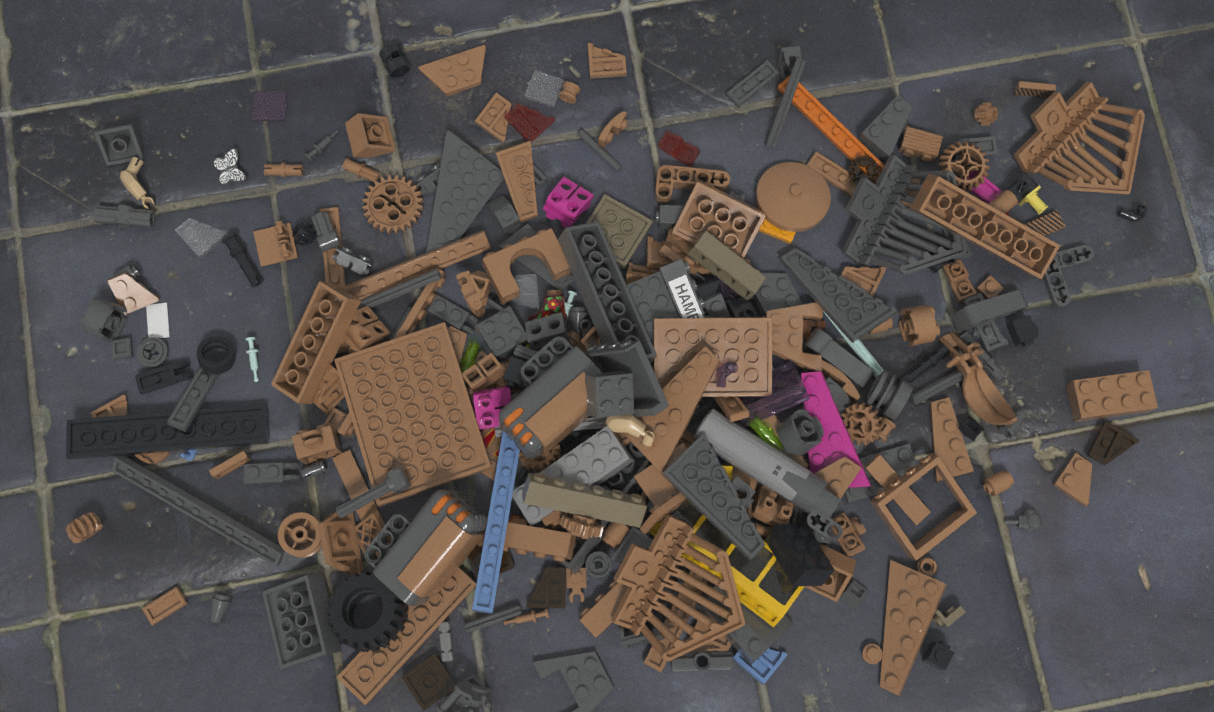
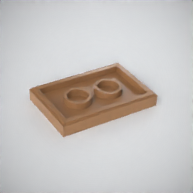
M684 443L674 449V453L670 457L665 470L687 450ZM653 464L634 476L654 507L657 504L662 506L664 500L671 494L676 496L680 493Z

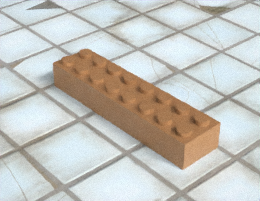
M927 175L910 207L915 212L1026 274L1039 279L1043 278L1060 247L1057 243L936 175Z

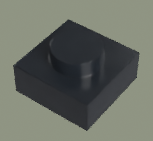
M971 416L958 428L964 436L972 441L984 430Z

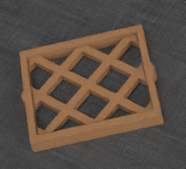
M376 512L355 526L358 543L364 555L366 551L364 544L369 546L372 538L376 537V535H373V528L377 529L378 535L384 527ZM366 525L370 527L369 533L365 531ZM365 535L369 536L368 542L364 541Z

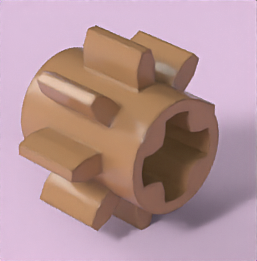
M991 102L982 103L975 110V120L981 122V126H990V123H994L997 120L998 110L995 106H991Z

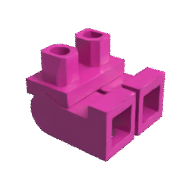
M563 177L549 194L543 210L546 211L547 218L551 220L559 219L562 227H572L581 214L589 209L594 194L582 187L577 189V184ZM564 184L569 185L571 189L565 190L563 188ZM583 194L587 199L582 200L579 198V195Z
M501 386L473 392L474 411L479 429L499 426V412L511 402L510 388L508 386Z

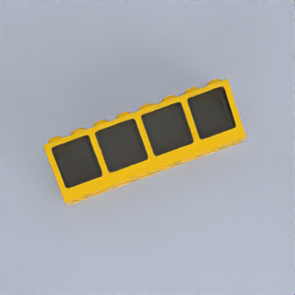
M685 499L669 515L686 521L695 529L694 534L727 552L740 602L774 628L805 586H792L766 542H764L765 546L749 560L699 510ZM664 520L654 524L649 533L656 536ZM692 541L687 543V545L718 562L717 557L713 553ZM681 554L723 580L720 572H716L689 554Z

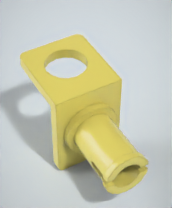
M1040 186L1036 187L1018 203L1020 206L1024 203H1029L1038 215L1048 208L1037 195L1038 190L1041 188Z

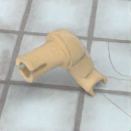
M132 157L127 169L121 171L120 179L126 189L137 200H142L144 209L149 210L146 204L152 203L155 207V203L152 198L145 196L147 192L138 182L136 176L143 165V161L139 160L137 162L138 158Z
M634 415L610 416L606 419V425L612 431L629 433L637 438L642 435V443L646 446L652 445L655 437L654 432L650 430L645 431L646 425Z

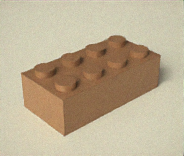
M1149 370L1073 380L1066 385L1074 422L1146 413L1158 408Z

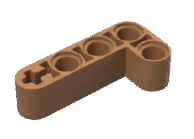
M663 165L657 172L655 200L661 205H666L671 201L673 188L693 190L698 178L701 177L707 180L705 183L725 192L730 183V176L727 172L719 170ZM668 174L670 178L664 179L661 175ZM687 176L688 180L683 181L679 177ZM665 191L668 193V196L663 197L659 193Z

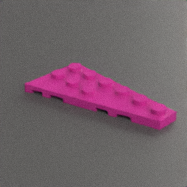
M822 371L801 373L804 410L809 411L810 416H816L824 430L821 443L808 452L810 471L816 473L846 456L862 467L848 488L872 486L856 453L845 423L842 421Z

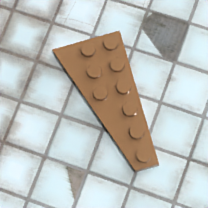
M706 346L662 389L669 407L655 416L636 417L646 425L645 431L650 430L654 432L655 437L652 445H644L641 441L642 435L637 438L629 433H623L662 474L674 453L679 439H681L695 412L694 410L703 396V392L720 363V360Z
M890 560L880 687L900 696L947 584Z

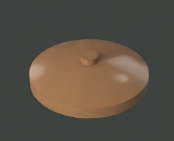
M784 162L772 166L762 175L756 189V203L758 209L766 213L765 219L773 226L785 231L801 232L817 226L825 218L831 203V193L826 180L815 169L802 163Z

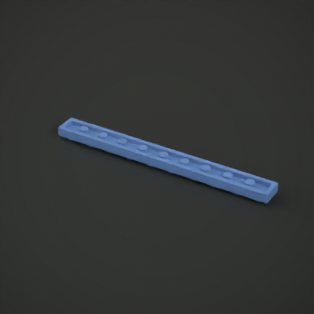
M505 432L502 433L472 611L491 614L494 608L520 449L515 446L514 441H510L507 438Z

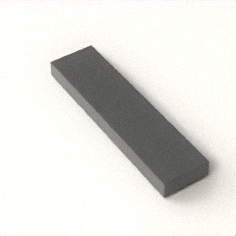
M200 367L168 419L167 424L186 432L220 374L207 373Z

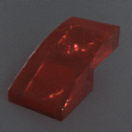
M668 131L657 145L659 149L690 167L700 154L699 148L684 142L683 138Z

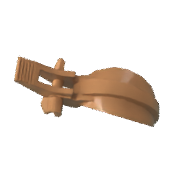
M953 332L938 338L941 344L947 347L952 358L946 364V367L951 368L956 365L958 370L962 372L964 378L962 384L963 394L971 410L985 422L994 425H1011L1017 422V416L983 370V365L977 357L985 352L983 349H980V344L972 343L967 346ZM958 346L963 354L960 355L953 347Z

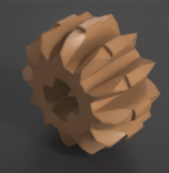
M91 512L82 515L68 524L66 532L73 543H81L97 534L103 525L100 518Z

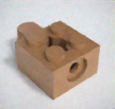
M327 424L317 426L316 430H301L297 432V435L292 436L297 459L305 465L343 453L338 432Z

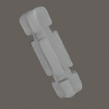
M442 622L439 625L443 662L453 660L449 622Z

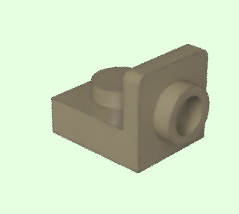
M951 606L944 612L946 615L944 617L936 609L933 621L939 627L947 628L966 611L961 606L956 608Z

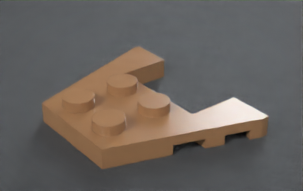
M817 302L767 311L765 317H772V354L785 360L789 359L802 368L806 367L813 370L812 372H820L822 355L802 353L803 318L819 321L823 318V309Z

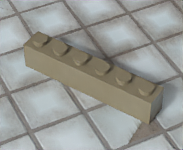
M528 473L522 493L524 504L638 528L641 527L647 509L645 499L641 495L624 494L620 490H605L597 485L591 487L578 481L574 483L568 482L560 477L549 478L541 473Z

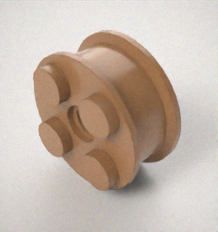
M303 512L294 513L286 517L278 530V541L282 549L288 554L299 558H306L316 554L322 547L318 525L320 521L314 516ZM303 532V537L300 538L299 535Z

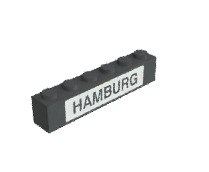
M678 259L659 267L679 317L710 318L709 315L705 316L703 312L705 305L702 298H698L695 291L698 288L694 279L690 280L688 272L691 271L687 261L683 262L682 259Z

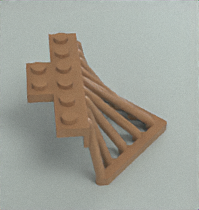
M1086 82L1066 103L1060 92H1054L1031 114L1030 117L1037 131L1013 155L1023 172L1039 173L1064 186L1065 190L1130 194L1145 114L1141 109L1105 104L1108 98L1100 97L1092 82ZM1098 110L1133 116L1132 124L1100 114ZM1090 118L1127 130L1130 133L1129 141L1125 142L1097 127ZM1084 128L1126 151L1125 161L1089 137ZM1077 138L1120 167L1123 172L1122 179H1119L1080 145ZM1070 147H1071L1075 152H1077L1082 158H1084L1088 163H1086V162H1085L1084 160H1082L1079 156H1077L1075 153H1073V152L1071 151ZM1061 153L1064 154V155H1065L1067 158H1069L1071 161H1073L1076 165H1074L1073 163H1071L1070 161H1068L1067 159H1065V158L1061 155ZM1052 159H1054L1056 162H1058V163L1061 164L1062 166H1060V165H1058L1057 163L1053 162ZM1044 165L1047 166L1048 168L1054 170L1055 172L1061 174L1062 176L1068 178V179H1065V178H1063V177H1061V176L1055 174L1054 172H1052V171H1050V170L1044 168Z
M669 514L666 515L649 549L632 543L613 579L629 587L611 619L613 623L631 629L637 636L641 631L659 655L667 661L682 656L745 625L727 552L694 534L695 529L686 521ZM692 541L713 553L717 557L718 562L687 545V543ZM681 554H689L716 572H720L723 580ZM676 564L685 566L717 585L720 589L726 590L727 596L677 568ZM670 575L686 581L722 602L725 606L730 607L731 612L670 578ZM664 586L684 594L728 621L721 624L714 622L663 589ZM660 598L672 603L709 629L700 633L657 599ZM652 609L662 613L688 633L691 638L685 641L678 639L651 612ZM646 620L656 627L674 646L665 649L645 624Z

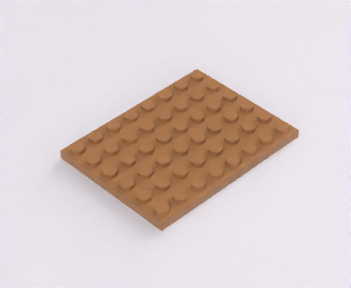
M445 322L334 359L372 488L386 481V475L400 467L403 468L411 484L408 489L395 494L391 491L376 499L378 507L492 469Z

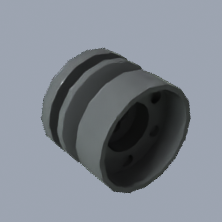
M884 369L871 385L867 393L865 405L870 406L875 400L876 403L873 410L876 411L883 404L885 406L883 415L895 421L908 401L914 385L902 379L896 386L894 384L896 375L893 374L887 381L886 378L889 371Z

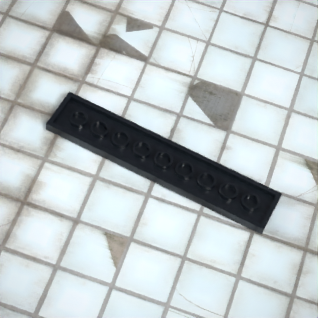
M267 405L199 409L186 432L167 424L173 412L67 420L66 458L72 460L268 444Z

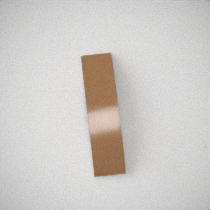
M822 360V373L842 386V389L855 404L860 398L855 386L840 370ZM800 367V368L803 369L804 371H806V372L808 371V368H806V367H804V368Z

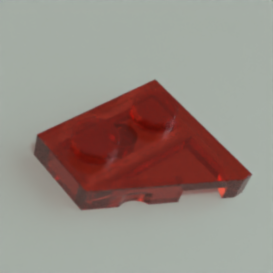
M517 104L504 117L527 142L531 141V143L555 122V118L543 116L540 112L529 110L520 104Z

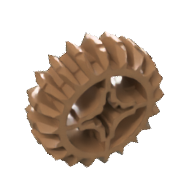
M958 141L955 145L951 144L949 149L943 151L944 155L940 156L942 162L938 166L943 168L940 171L957 172L958 177L955 175L957 187L964 191L965 189L971 191L972 188H978L979 183L985 182L984 178L988 176L986 171L990 169V166L985 164L989 162V159H984L986 152H979L981 150L980 146L974 148L975 143L968 145V141H964L963 144ZM961 153L959 161L951 162L954 154ZM976 170L977 173L974 179L967 180L969 172Z

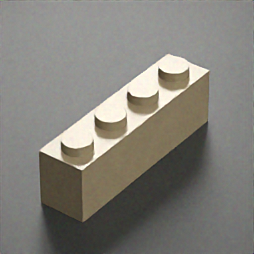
M707 231L698 238L688 252L690 257L747 301L757 292L766 278L759 270L754 269L745 259L739 257L728 246L722 244L714 235Z

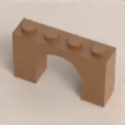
M552 228L540 230L535 236L530 238L524 237L519 240V243L514 245L508 244L496 253L490 252L482 258V266L502 304L520 295V289L510 271L512 262L520 256L533 255L541 259L553 281L571 274V269Z

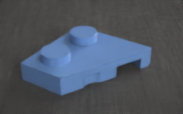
M768 648L752 665L738 651L732 659L764 685L788 654Z

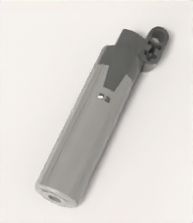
M716 409L709 411L694 434L695 441L705 433L708 438L707 441L711 448L714 449L716 455L807 513L806 523L812 530L830 541L841 537V526L830 519L841 499L824 489L828 483L826 480L736 422H730L727 416ZM818 515L819 521L823 524L825 523V520L829 522L825 525L823 532L820 531V528H822L821 525L811 524V516L815 517ZM829 526H835L838 529L836 537L828 535L827 529Z

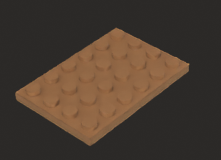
M772 317L654 318V350L657 354V357L654 359V373L661 389L706 346L720 360V363L702 397L772 396Z

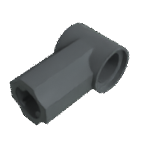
M320 212L315 214L312 220L318 234L317 240L322 252L341 246L328 213Z

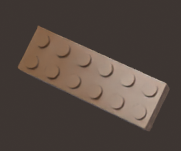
M319 281L271 385L297 403L313 404V398L328 364H332L361 300L333 283Z

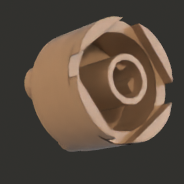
M920 305L900 311L899 316L902 315V320L899 321V329L903 340L909 342L908 346L933 342L936 336L940 335V328L935 321L933 306Z

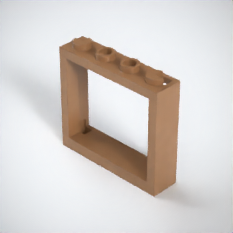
M932 454L925 458L922 457L919 464L908 468L902 477L892 480L888 488L877 492L878 495L870 501L908 558L915 561L977 514L940 457ZM935 467L961 507L912 545L885 505Z

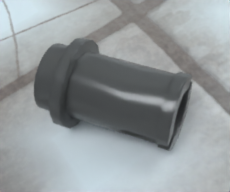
M316 460V463L302 468L300 471L304 480H307L320 473L323 475L327 471V467L323 460Z

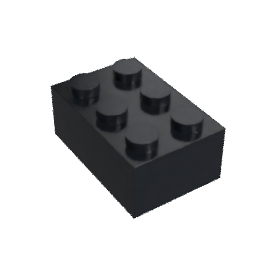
M777 523L764 539L792 586H822L835 571L830 560L826 557L820 544L816 541L806 524Z

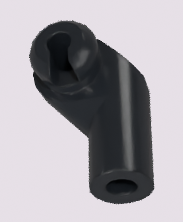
M1139 205L1132 211L1121 208L1118 217L1136 222L1146 216L1148 209L1145 205Z

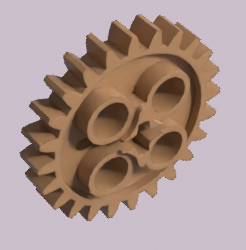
M388 175V180L381 177L380 183L376 180L374 181L375 187L368 186L371 192L364 193L367 198L362 199L363 203L366 204L362 206V209L367 211L364 213V216L369 218L368 223L373 224L375 230L380 227V232L383 233L387 229L388 235L394 230L396 235H398L399 229L405 233L406 226L412 229L411 223L417 224L416 217H422L419 211L424 210V208L419 204L424 203L423 198H420L422 194L421 191H417L418 187L416 185L412 186V180L406 183L405 176L399 180L398 175L394 179ZM389 190H396L393 195L387 194ZM405 200L411 201L407 206L402 205ZM388 201H390V203L392 204L396 203L399 209H397L394 205L390 206ZM378 204H384L382 209H376ZM394 214L399 215V217L396 220L390 219L391 216Z

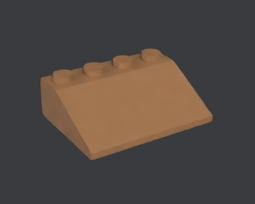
M698 179L672 233L695 244L698 238L707 231L744 259L766 213Z

